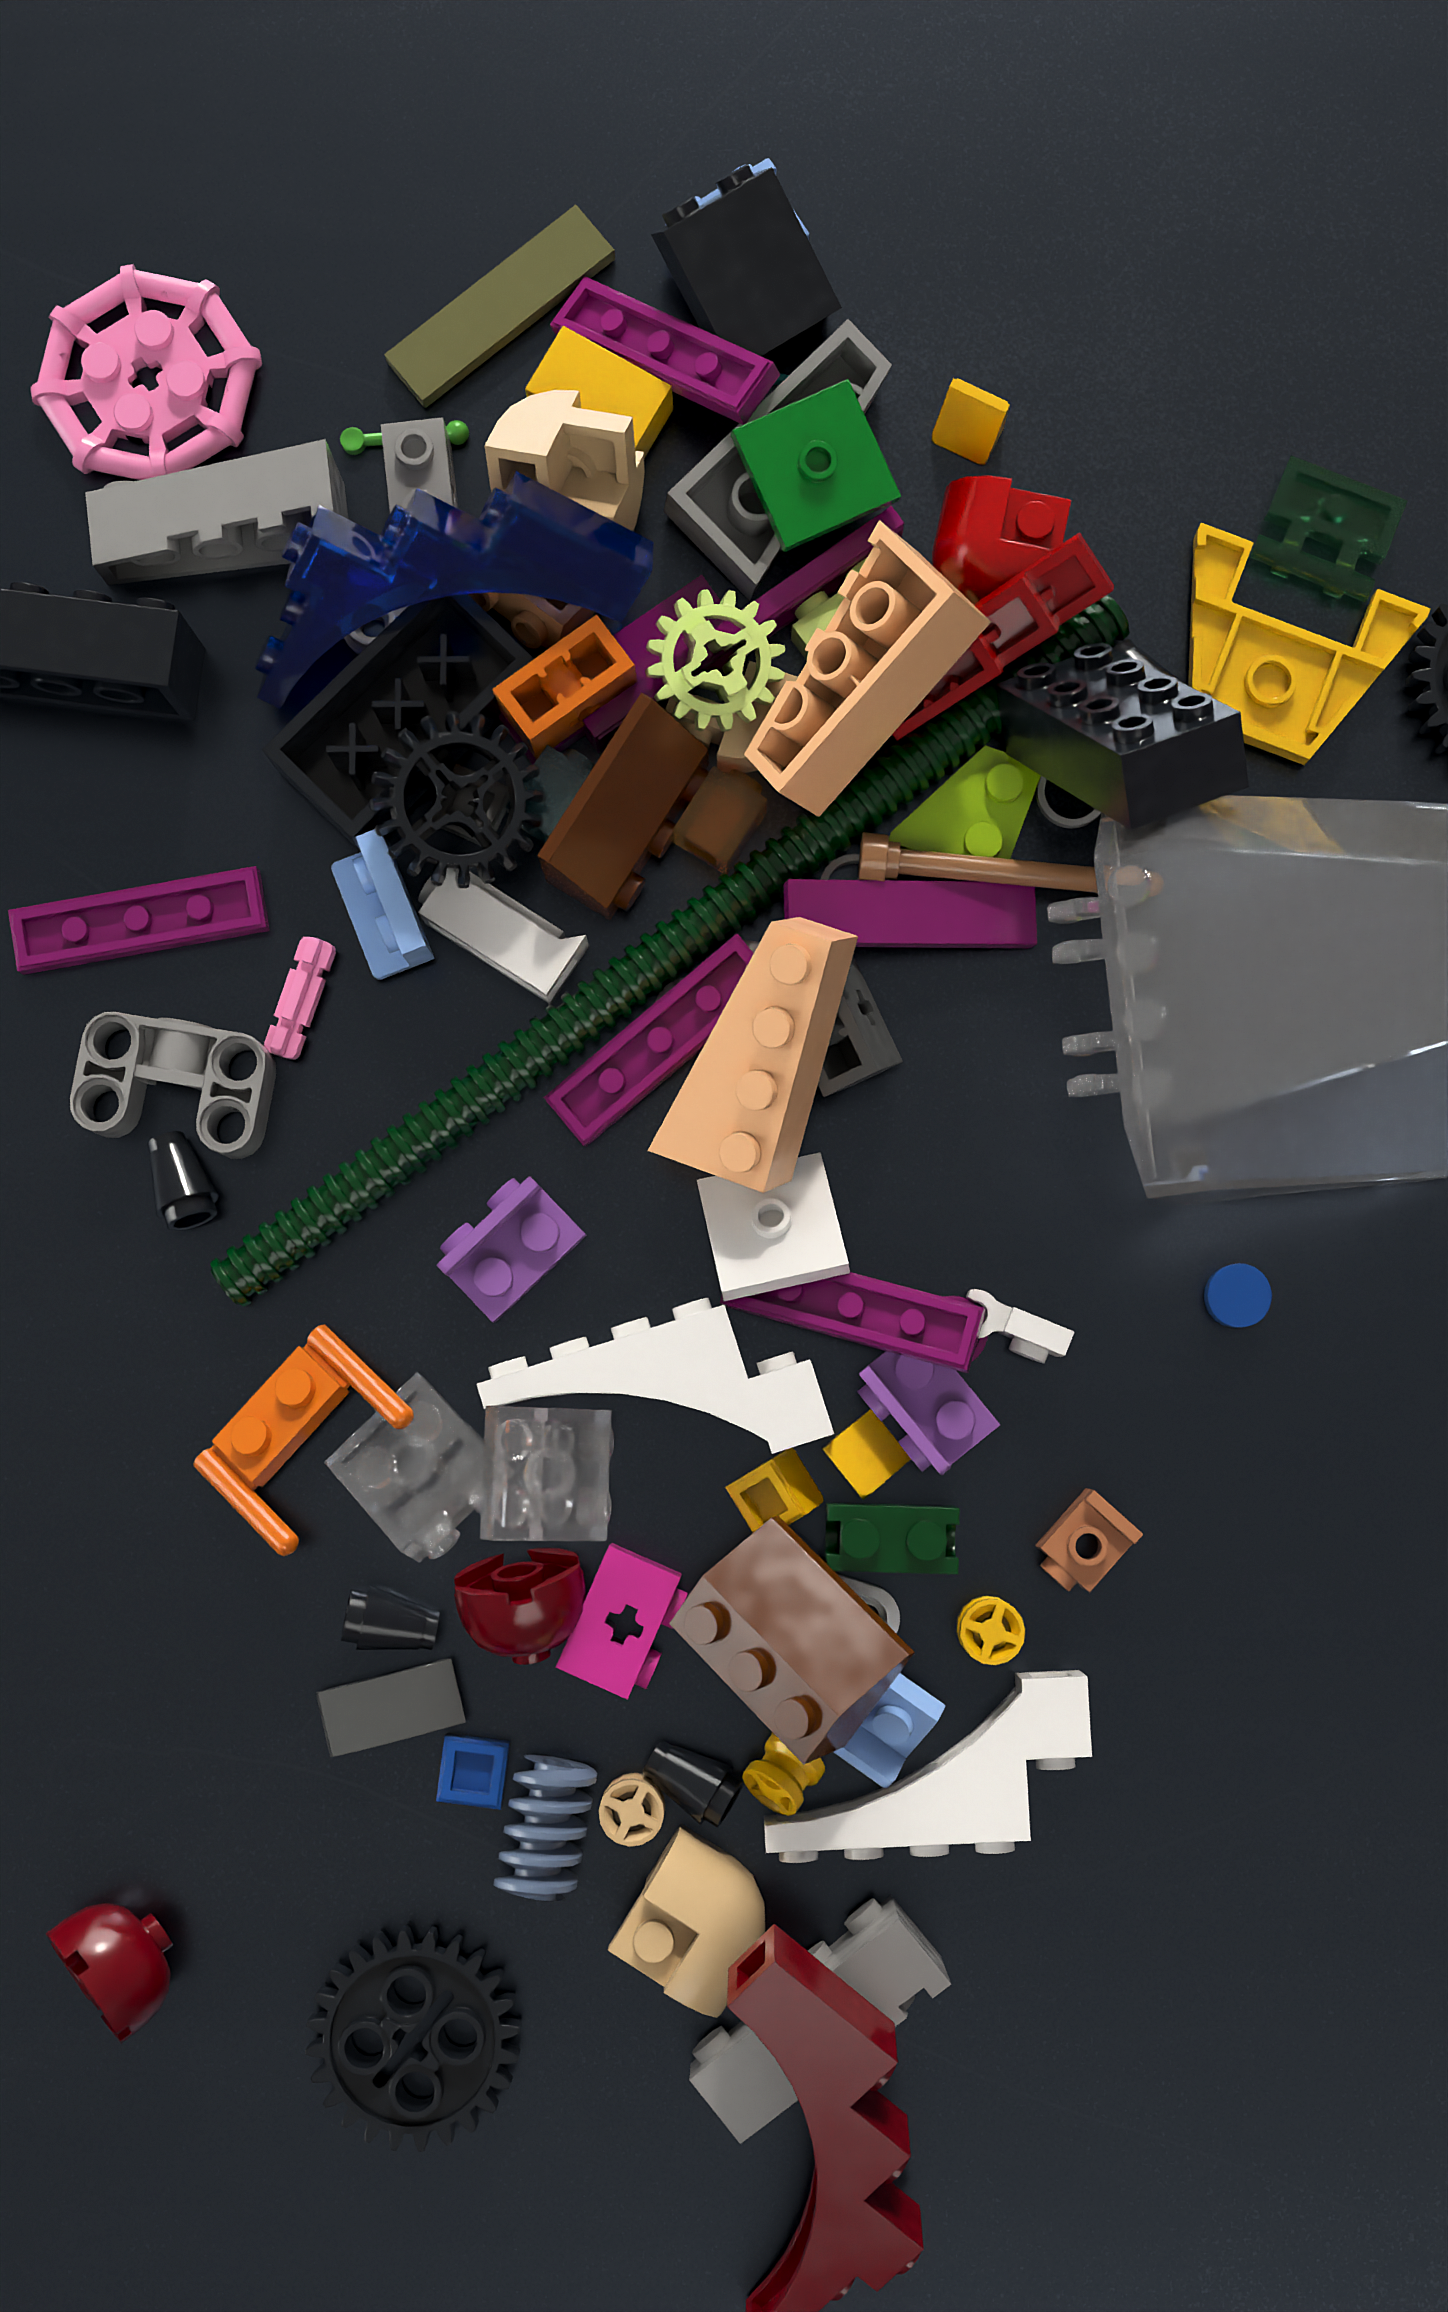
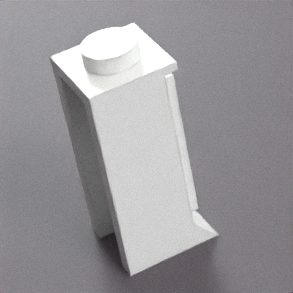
M447 868L446 878L439 887L431 884L430 876L418 898V901L423 904L418 913L424 923L547 1003L552 1004L589 948L586 935L566 938L561 929L489 883L484 884L478 876L470 871V884L466 889H459L457 887L455 869Z

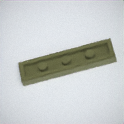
M575 204L384 354L386 362L421 405L427 408L572 294L584 276L591 279L614 261L615 250Z

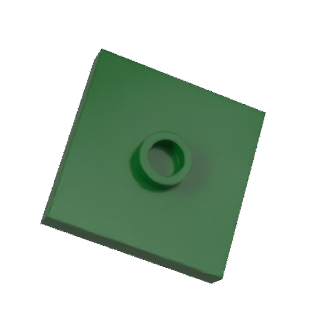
M849 379L732 430L731 438L783 552L894 504L901 497Z

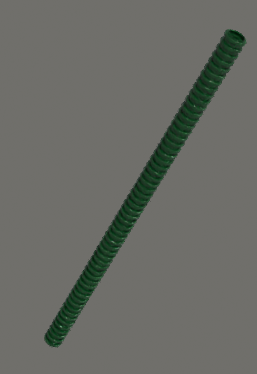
M1109 595L1104 596L1061 624L1057 633L1004 666L1003 672L953 704L951 709H946L936 715L934 722L929 720L921 725L918 734L915 732L907 734L904 737L905 744L901 746L898 743H894L889 747L890 755L887 757L878 755L874 758V767L872 769L863 767L858 772L859 778L856 781L852 779L820 817L813 813L808 817L804 814L799 815L796 818L797 825L793 829L789 826L783 827L780 830L781 838L776 841L770 837L765 841V850L760 852L754 849L750 852V861L746 864L741 861L737 862L734 865L735 872L731 876L723 873L718 877L719 885L715 888L710 885L702 889L704 895L702 898L697 900L691 897L687 900L688 908L682 912L679 909H675L671 912L673 920L667 924L659 921L655 924L657 932L651 936L645 932L639 937L640 945L636 948L630 944L624 948L626 955L620 960L615 956L609 959L610 967L603 972L597 968L592 972L594 979L587 984L582 980L576 985L579 990L572 996L568 992L564 993L561 996L563 1003L556 1008L552 1004L545 1008L547 1015L541 1020L536 1016L529 1020L531 1027L525 1032L520 1028L514 1031L513 1034L516 1039L509 1044L505 1040L498 1043L497 1046L500 1051L493 1056L489 1052L485 1053L482 1056L484 1063L476 1068L473 1064L469 1065L466 1068L468 1075L462 1080L455 1076L450 1080L452 1085L450 1089L444 1092L439 1088L434 1092L436 1097L434 1101L428 1104L423 1100L418 1104L421 1111L414 1116L409 1112L403 1115L402 1119L405 1123L400 1127L396 1128L392 1124L386 1128L389 1135L381 1140L377 1136L370 1141L373 1146L367 1152L362 1149L357 1150L354 1153L357 1159L351 1164L346 1161L341 1162L338 1165L340 1172L335 1176L330 1173L322 1177L324 1184L319 1188L314 1185L308 1187L306 1191L309 1196L303 1200L295 1197L290 1201L292 1208L287 1212L279 1209L274 1213L276 1221L272 1224L265 1221L258 1226L260 1233L256 1236L249 1233L242 1238L243 1246L239 1249L231 1246L226 1250L227 1258L223 1261L215 1258L210 1262L211 1273L222 1290L236 1305L240 1304L242 1307H247L252 1303L250 1298L252 1294L256 1292L259 1295H263L268 1291L266 1284L269 1281L273 1280L279 1283L283 1280L282 1271L286 1268L292 1271L296 1270L300 1266L298 1259L302 1256L310 1259L316 1254L315 1246L320 1243L326 1247L332 1242L331 1234L335 1231L343 1234L348 1230L346 1226L348 1221L353 1219L355 1222H359L363 1219L361 1211L367 1207L375 1210L379 1207L377 1199L383 1195L390 1198L395 1194L394 1186L398 1183L406 1186L411 1182L409 1177L411 1173L415 1170L420 1174L427 1170L425 1163L431 1158L436 1162L442 1159L443 1155L440 1151L447 1146L452 1150L458 1147L459 1144L456 1139L461 1135L465 1134L466 1137H471L475 1133L472 1129L473 1126L479 1122L485 1126L490 1122L488 1117L490 1113L494 1110L499 1114L506 1110L504 1103L510 1098L515 1102L521 1099L522 1095L519 1091L526 1086L533 1090L538 1086L535 1079L540 1075L544 1074L547 1078L554 1073L551 1068L558 1062L563 1066L569 1062L567 1055L573 1050L578 1054L585 1050L583 1045L585 1041L591 1038L596 1042L601 1038L598 1031L605 1026L611 1030L617 1025L614 1020L621 1014L625 1018L629 1017L632 1014L630 1007L635 1003L641 1006L648 1002L646 995L652 990L656 994L663 991L662 983L665 980L669 979L675 982L679 979L677 971L683 967L690 970L695 966L694 958L698 955L703 958L708 957L711 954L710 946L714 943L718 946L725 944V935L731 931L734 934H738L742 931L741 923L744 920L751 923L758 918L756 911L760 908L766 911L773 907L772 899L776 896L784 899V883L788 879H804L803 876L808 872L812 875L817 874L820 871L819 863L823 860L829 864L833 862L836 858L834 852L838 849L844 852L850 849V840L855 837L861 840L862 833H867L866 828L868 826L877 828L882 824L881 816L884 814L889 816L896 814L898 803L909 804L913 801L912 793L916 790L921 793L925 792L929 788L928 781L931 778L939 781L944 777L943 769L946 767L950 769L958 767L960 756L971 757L976 751L975 745L977 743L985 746L990 742V734L992 732L1001 734L1003 730L995 684L1017 677V672L1027 665L1035 663L1054 664L1074 657V651L1082 646L1105 643L1113 648L1114 639L1118 641L1125 640L1129 636L1130 631L1128 620L1121 607Z

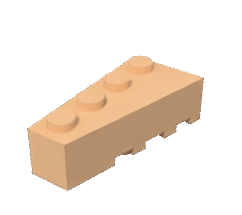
M880 520L868 539V542L874 547L859 573L851 569L837 592L844 599L825 631L817 628L804 649L808 652V656L800 675L795 682H785L744 753L749 761L780 794L818 817L991 623L917 550Z
M801 917L772 921L647 1151L762 1193L792 1180L858 936Z

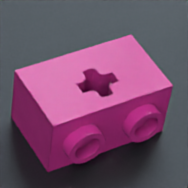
M611 1543L583 1603V1612L574 1631L569 1635L555 1668L627 1700L634 1684L647 1689L662 1654L650 1648L660 1624L673 1629L669 1623L688 1595L687 1592L677 1588L682 1574ZM626 1605L638 1609L635 1621L643 1626V1631L641 1633L630 1631L626 1639L623 1640L614 1636L616 1623L608 1619L609 1612L621 1614Z

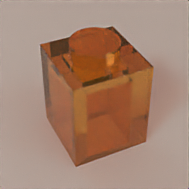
M713 766L673 829L674 843L728 875L767 814V798L760 794L763 790L762 786L753 778L737 769H731L726 774Z

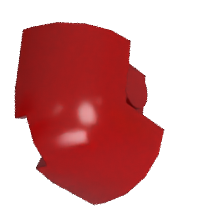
M987 475L966 476L953 480L945 488L932 551V566L974 605L1031 564L1063 544L1071 505L1070 499L1011 488L1013 478Z

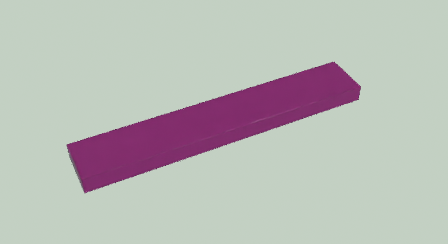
M892 506L755 600L759 607L753 619L759 625L770 620H774L777 625L766 636L767 639L797 619L794 614L795 611L812 595L825 591L830 596L840 589L847 573L855 565L867 558L874 546L868 542V539L879 520L902 538L904 522ZM724 621L714 628L715 630L730 634H736L741 631L739 627L728 621ZM705 646L708 656L701 662V666L691 673L692 676L695 677L704 671L708 673L715 669L719 672L722 671V666L729 660L728 657L738 650V647L733 646L727 651L721 650L713 653ZM688 647L673 657L675 672L685 666ZM645 676L582 720L585 736L597 753H603L641 692L652 698L664 710L666 709L669 699L657 702L654 698L659 689L664 686L662 678L654 679Z

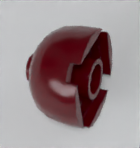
M561 1548L528 1549L527 1552L532 1562H517L503 1566V1553L473 1563L457 1573L454 1578L456 1608L464 1629L478 1647L498 1656L512 1657V1661L520 1665L534 1664L549 1658L551 1655L550 1649L561 1645L569 1638L583 1612V1603L586 1599L584 1572L580 1567L579 1556L575 1552Z
M110 1903L87 1906L70 1915L46 1933V1936L52 1942L53 1949L86 1998L91 2000L98 2010L102 2011L101 2019L121 2044L144 2027L160 2010L169 1993L171 1972L163 1953L172 1947L173 1944L151 1913L140 1921L138 1917L124 1906Z

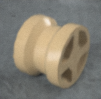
M639 1773L623 1774L612 1780L604 1791L599 1807L600 1825L605 1834L617 1844L628 1847L643 1845L653 1839L661 1829L666 1809L662 1790L653 1783V1780Z

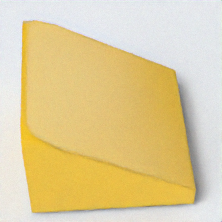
M953 378L932 432V442L976 464L984 465L988 461L1004 429L1010 404L957 378L956 380Z
M871 1409L821 1448L863 1500L911 1460L895 1437Z
M793 1448L784 1450L725 1487L753 1533L771 1517L779 1516L789 1525L811 1512L824 1501L823 1495Z

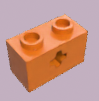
M596 614L492 690L500 711L537 760L582 728L583 719L638 681L635 664Z

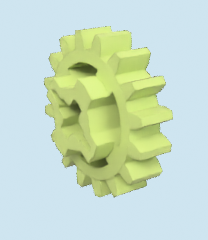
M708 589L701 590L698 594L697 608L693 609L684 598L676 601L674 608L678 620L674 621L671 618L661 616L655 625L665 635L664 640H649L645 649L651 654L659 656V663L645 670L646 677L662 678L664 686L655 694V700L660 702L672 697L677 703L672 717L675 720H679L688 711L695 714V730L703 731L706 728L711 717L717 719L718 726L722 732L732 729L733 714L736 712L746 723L756 719L752 702L756 701L762 705H770L775 697L765 685L767 682H780L784 679L785 672L771 666V659L785 652L784 645L769 644L766 637L777 626L775 621L770 620L759 625L753 619L759 604L753 601L743 610L735 607L736 595L735 591L731 590L725 593L720 604H714ZM705 619L725 620L739 627L741 631L736 634L718 631L714 629L709 620L706 621ZM682 633L685 637L683 641L689 650L685 666L675 672L673 663L674 648ZM705 646L713 653L721 650L727 651L733 646L738 647V650L729 656V660L722 666L725 674L724 677L717 669L711 670L708 673L704 671L695 677L692 676L691 673L699 668L701 662L708 656ZM755 651L756 671L750 687L747 688L746 685L748 683L742 671L746 655ZM696 687L715 691L721 701L724 700L725 703H706L696 699L688 692Z

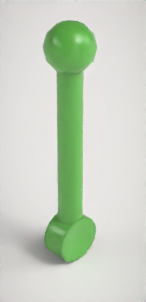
M454 420L446 426L452 444L461 445L468 439L469 429L464 422ZM356 427L345 429L340 436L343 449L350 455L362 453L366 446L383 445L381 433L363 434Z

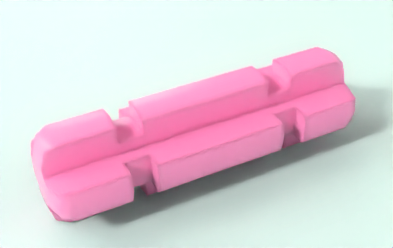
M303 937L300 940L294 956V960L299 962L297 969L290 968L274 1016L279 1018L277 1026L270 1025L264 1042V1047L271 1054L289 1060H296L300 1057L306 1040V1036L301 1034L303 1027L310 1028L326 983V980L321 978L323 970L330 971L336 954L335 947L330 943L314 937Z

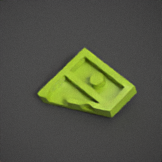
M985 745L890 833L889 841L900 842V849L1010 859L1041 775L1008 756L1005 752Z

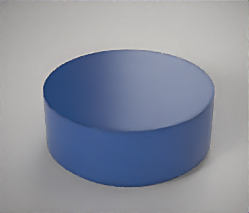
M1231 1264L1218 1269L1208 1279L1204 1290L1205 1306L1211 1317L1221 1325L1230 1328H1243L1256 1324L1267 1314L1272 1301V1291L1267 1278L1257 1268L1248 1264Z

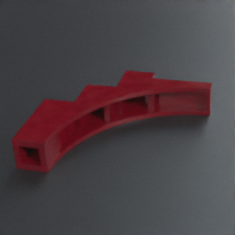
M773 1924L728 1968L727 2008L756 2034L774 2056L791 2083L806 2118L814 2149L815 2166L810 2194L800 2224L786 2251L770 2274L746 2299V2312H819L828 2302L841 2299L849 2291L857 2276L878 2292L896 2274L902 2275L909 2271L924 2249L921 2211L918 2203L892 2183L903 2172L911 2157L908 2116L877 2091L889 2080L898 2063L895 2023L777 1925Z

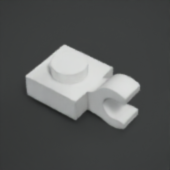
M972 1289L968 1291L966 1298L972 1302L979 1303L986 1311L985 1320L982 1323L978 1339L992 1332H998L1012 1339L1009 1346L1010 1351L1045 1364L1048 1354L1055 1357L1066 1355L1074 1331L1018 1308L1006 1306L996 1301L991 1294L983 1290Z

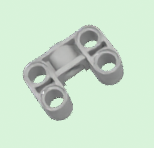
M104 1012L95 1016L86 1025L83 1032L70 1095V1110L74 1120L83 1128L106 1138H120L129 1134L137 1126L142 1114L147 1084L156 1085L157 1081L188 1086L201 1091L196 1119V1131L200 1140L209 1149L230 1159H243L254 1154L264 1139L276 1079V1062L273 1055L260 1042L244 1033L214 1029L203 1024L180 1019H155L119 1012ZM128 1030L131 1035V1045L128 1052L118 1059L109 1060L105 1052L108 1038L114 1032ZM254 1051L257 1057V1066L254 1073L242 1081L232 1080L229 1074L231 1059L239 1052ZM115 1091L119 1099V1107L116 1114L108 1121L97 1122L93 1114V1106L96 1099L103 1093ZM231 1112H241L245 1119V1129L242 1136L237 1141L222 1144L217 1135V1127L220 1120Z

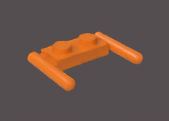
M325 1324L316 1327L310 1333L307 1344L303 1348L298 1346L216 1435L212 1440L214 1445L201 1452L193 1464L199 1473L281 1556L292 1554L299 1545V1538L254 1490L258 1486L263 1488L348 1395L350 1391L347 1388L351 1385L395 1429L408 1427L414 1418L412 1408Z

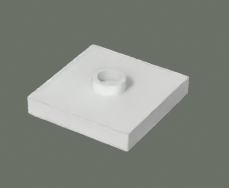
M821 1152L798 1157L792 1180L764 1193L718 1176L697 1180L724 1301L850 1273L849 1262Z

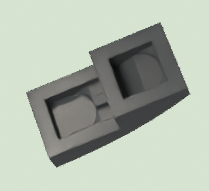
M451 1658L437 1660L383 1676L366 1678L315 1693L330 1757L385 1745L466 1722Z

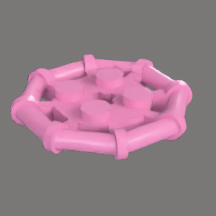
M134 264L121 266L120 274L66 307L56 306L49 315L52 326L38 381L31 386L30 390L32 402L42 407L72 454V465L84 474L98 471L143 480L192 469L230 445L238 447L244 438L241 428L255 371L262 366L260 350L249 344L220 299V288L207 279L196 283L136 270ZM144 298L182 305L185 308L178 320L171 319L160 311H147ZM125 301L129 313L126 317L98 334L87 325ZM206 322L225 350L210 357L206 356L194 337ZM76 341L81 347L85 348L81 358L82 376L79 380H65L73 344ZM144 367H149L150 369L158 367L162 369L156 375V380L159 384L156 389L148 391L143 384L135 388L132 387V382L137 378V372ZM228 378L219 413L207 408L206 395L209 385L212 388L214 379ZM89 401L102 423L92 433L88 434L70 406ZM197 424L205 429L200 434L169 452L167 443ZM126 436L140 438L145 444H149V456L112 448L118 438L128 440Z

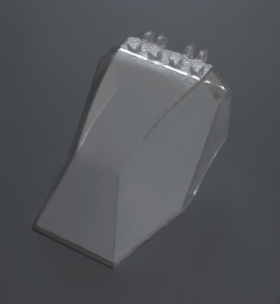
M1226 795L1133 830L1126 828L1101 812L1094 853L1098 897L1054 902L1049 904L1047 911L1049 922H1057L1059 924H1071L1079 920L1100 917L1103 939L1064 941L1052 948L1053 963L1058 964L1105 959L1113 1031L1064 1037L1062 1040L1063 1054L1072 1055L1073 1057L1094 1055L1097 1052L1115 1050L1118 1074L1078 1075L1074 1079L1067 1081L1068 1097L1120 1092L1124 1129L1147 1198L1189 1205L1268 1195L1392 1185L1448 1178V804Z

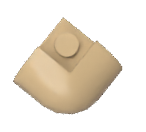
M552 390L534 394L510 406L497 421L485 444L491 495L498 516L509 515L519 528L538 539L535 547L536 550L557 557L618 567L637 523L645 475L644 452L635 451L633 418L631 416L582 409L580 392L576 390Z
M680 1823L646 1878L645 1888L609 1944L608 1951L664 1987V1994L697 2012L717 2018L727 2006L728 1968L765 1933V1904L754 1875L735 1857Z

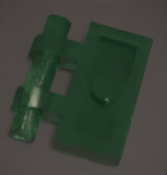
M1291 455L1285 465L1264 518L1265 521L1287 529L1283 540L1279 542L1258 534L1249 558L1271 566L1269 573L1288 579L1289 575L1292 574L1323 586V594L1338 600L1342 595H1346L1366 603L1375 584V579L1353 571L1357 560L1360 557L1378 565L1382 563L1388 553L1408 500ZM1309 537L1339 549L1334 563L1302 551L1301 548L1305 538Z

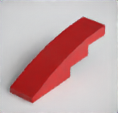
M1080 532L974 604L991 623L895 730L892 735L896 741L1003 672L1004 666L1057 633L1061 624L1113 591L1114 584Z

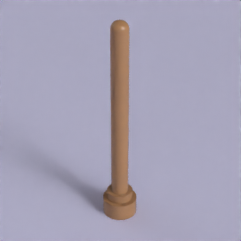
M863 832L861 838L858 880H878L884 882L885 879L897 880L898 874L1147 898L1156 897L1163 889L1161 877L1153 872L900 849V842L889 841L887 834Z

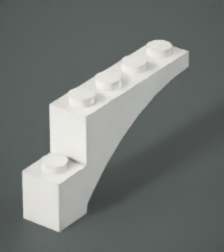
M703 1298L673 1308L675 1320L651 1328L648 1318L644 1317L613 1327L611 1332L614 1340L593 1347H589L586 1337L549 1348L552 1360L528 1367L525 1356L488 1367L491 1379L477 1383L484 1409H492L532 1398L574 1393L626 1394L665 1400L710 1413L751 1431L768 1441L772 1454L834 1434L811 1360L797 1363L793 1352L758 1362L757 1367L760 1375L748 1379L725 1305L712 1308L709 1298Z
M1080 1670L1015 1673V1687L968 1736L933 1762L891 1784L889 1788H881L850 1801L810 1811L796 1812L795 1815L791 1816L782 1814L764 1816L766 1853L779 1852V1861L804 1863L818 1860V1851L844 1849L845 1858L852 1860L881 1858L884 1856L883 1848L910 1846V1855L918 1857L949 1854L950 1844L975 1843V1851L984 1854L1014 1851L1015 1841H1031L1026 1760L1036 1759V1768L1040 1770H1065L1076 1767L1075 1758L1092 1757L1087 1676Z

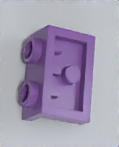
M531 1176L521 1184L515 1178L505 1183L486 1203L492 1212L475 1228L468 1222L463 1224L440 1247V1250L446 1256L436 1266L445 1275L449 1276L493 1323H496L587 1236Z
M885 1351L859 1372L866 1385L857 1391L881 1422L890 1414L896 1419L907 1433L898 1443L922 1472L930 1465H933L942 1476L951 1468L955 1461L1000 1426L995 1417L954 1369Z

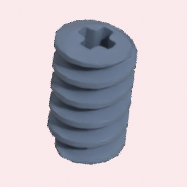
M525 1754L523 1755L525 1758L535 1763L534 1770L514 1773L513 1780L530 1789L529 1796L510 1799L508 1807L525 1815V1819L522 1823L505 1825L503 1831L506 1835L519 1841L520 1846L519 1849L499 1852L498 1858L514 1867L515 1873L512 1876L495 1878L493 1886L507 1893L528 1899L562 1901L565 1900V1896L561 1895V1893L575 1890L579 1879L574 1872L565 1867L581 1863L583 1857L581 1848L569 1840L585 1837L588 1829L586 1822L573 1814L591 1810L593 1799L587 1793L578 1789V1787L595 1784L598 1773L592 1767L581 1762L553 1756Z

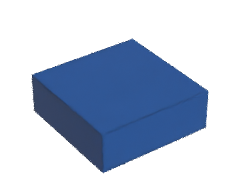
M447 1733L444 1737L436 1801L501 1810L511 1741Z

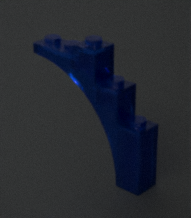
M517 471L514 473L505 492L496 487L493 489L479 519L418 488L415 490L406 509L397 504L394 506L381 535L318 505L308 526L297 521L281 556L291 562L284 586L292 590L279 619L287 623V626L280 639L269 635L259 654L254 670L263 673V678L257 698L281 708L300 678L318 658L339 640L362 625L391 611L426 600L457 594L488 592L527 594L556 599L584 607L622 623L652 573L654 542Z

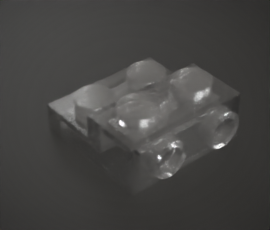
M417 1372L396 1392L414 1412L413 1421L408 1427L395 1429L376 1411L324 1463L402 1553L420 1563L426 1556L430 1559H435L447 1553L459 1539L460 1533L456 1527L473 1510L477 1513H483L493 1508L503 1498L506 1492V1485L503 1481L513 1471L479 1433L459 1416L431 1383Z
M486 1406L480 1539L491 1541H607V1522L612 1511L611 1497L608 1492L610 1457L614 1449V1434L611 1428L612 1410Z

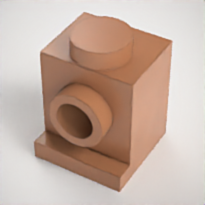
M1085 1488L1035 1546L1047 1556L1040 1564V1567L1064 1589L1070 1592L1078 1584L1082 1589L1091 1592L1132 1544H1136L1143 1536V1533L1095 1490ZM1086 1533L1093 1534L1098 1541L1097 1552L1090 1558H1082L1076 1551L1077 1539Z

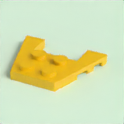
M1200 523L1193 539L1188 686L1202 693H1207L1212 698L1241 712L1244 743L1305 765L1426 620L1430 608L1377 589L1370 599L1353 647L1344 645L1233 603V595L1254 542Z

